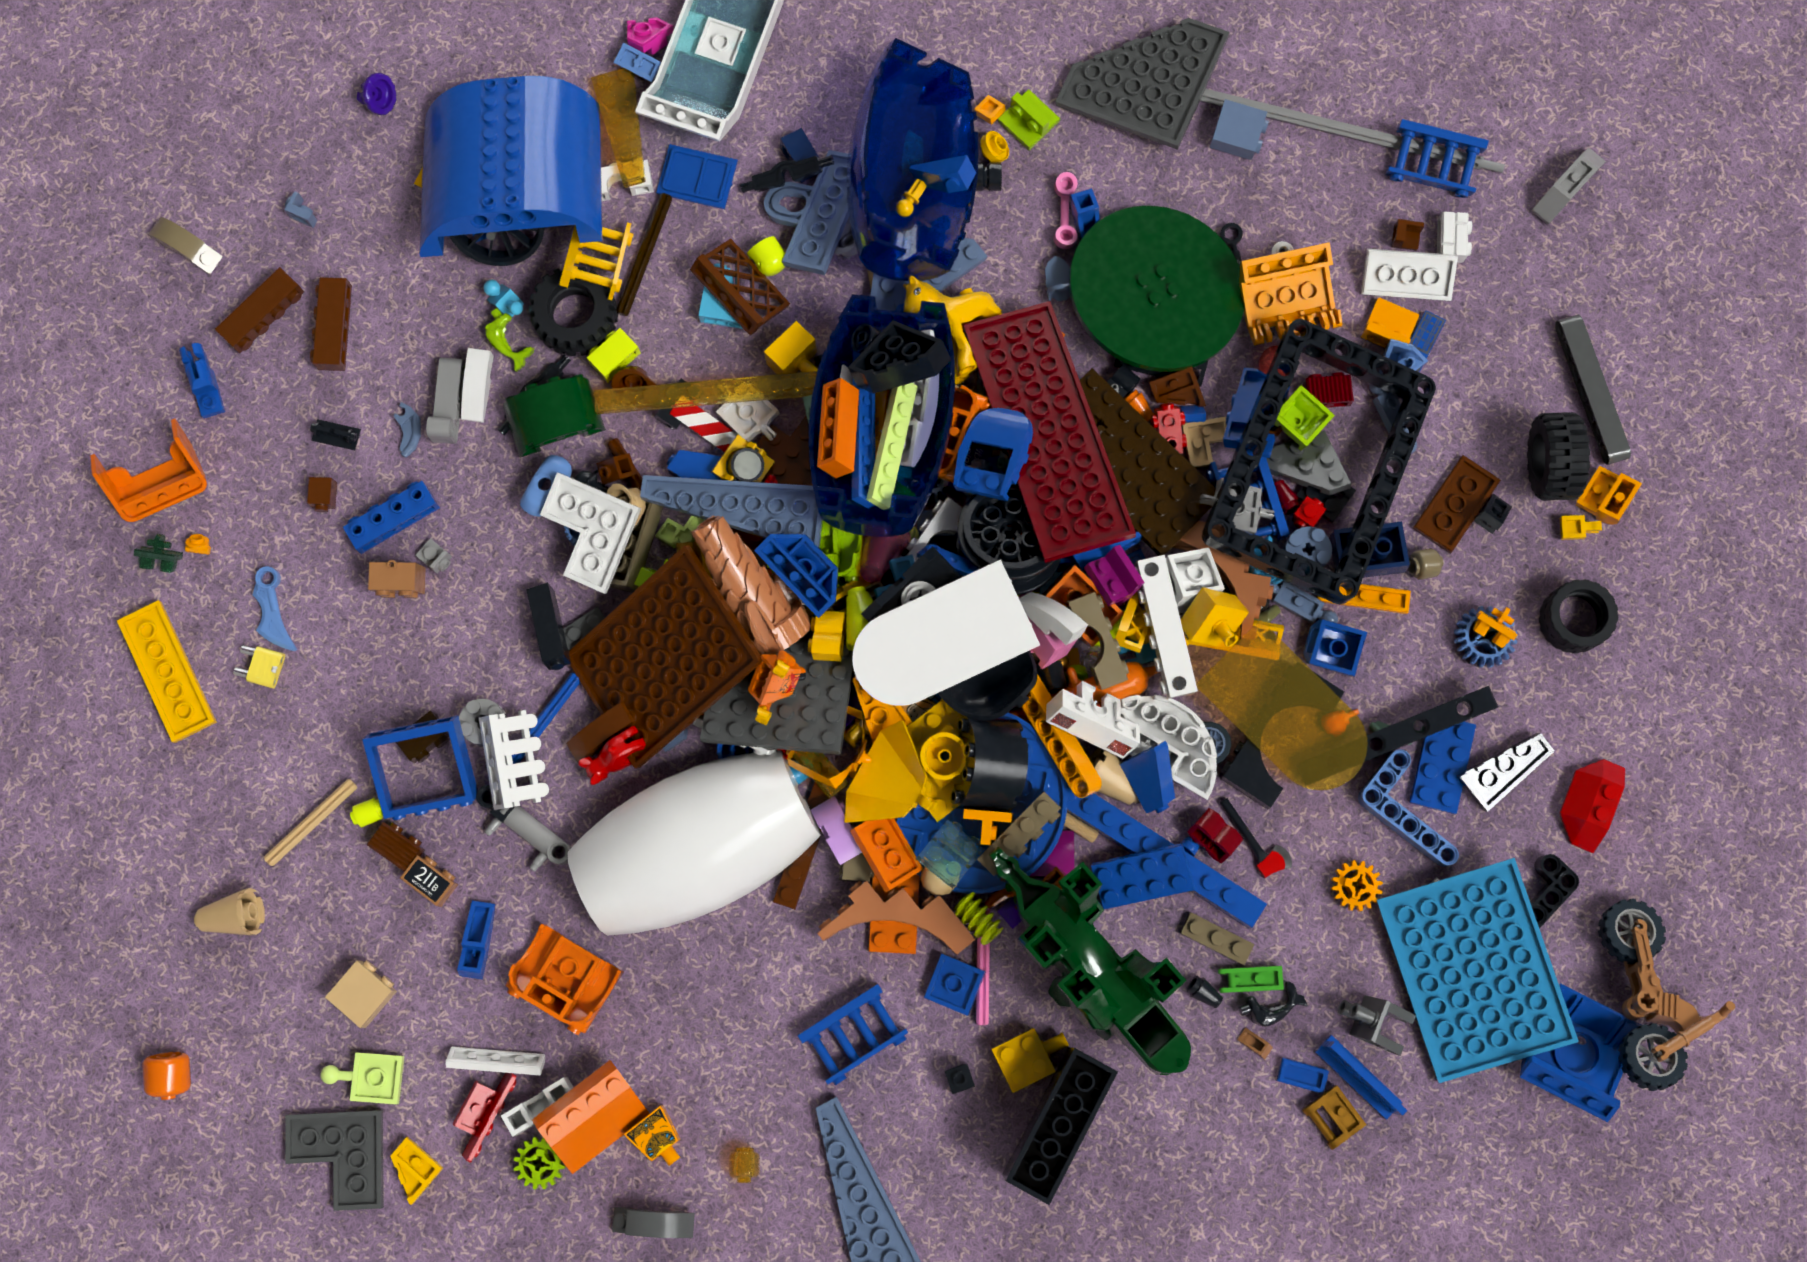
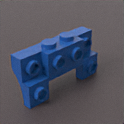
M1245 367L1243 369L1237 393L1232 395L1231 412L1228 411L1226 416L1227 427L1223 437L1224 447L1237 448L1266 377V374L1258 369ZM1289 386L1288 389L1285 391V394H1284V396H1283V399H1282V401H1284L1283 404H1284V403L1286 402V400H1287V396H1288V393H1289L1290 386ZM1268 434L1266 438L1268 442L1262 457L1270 458L1275 442L1274 434ZM1245 448V450H1247V454L1253 456V452L1250 449Z

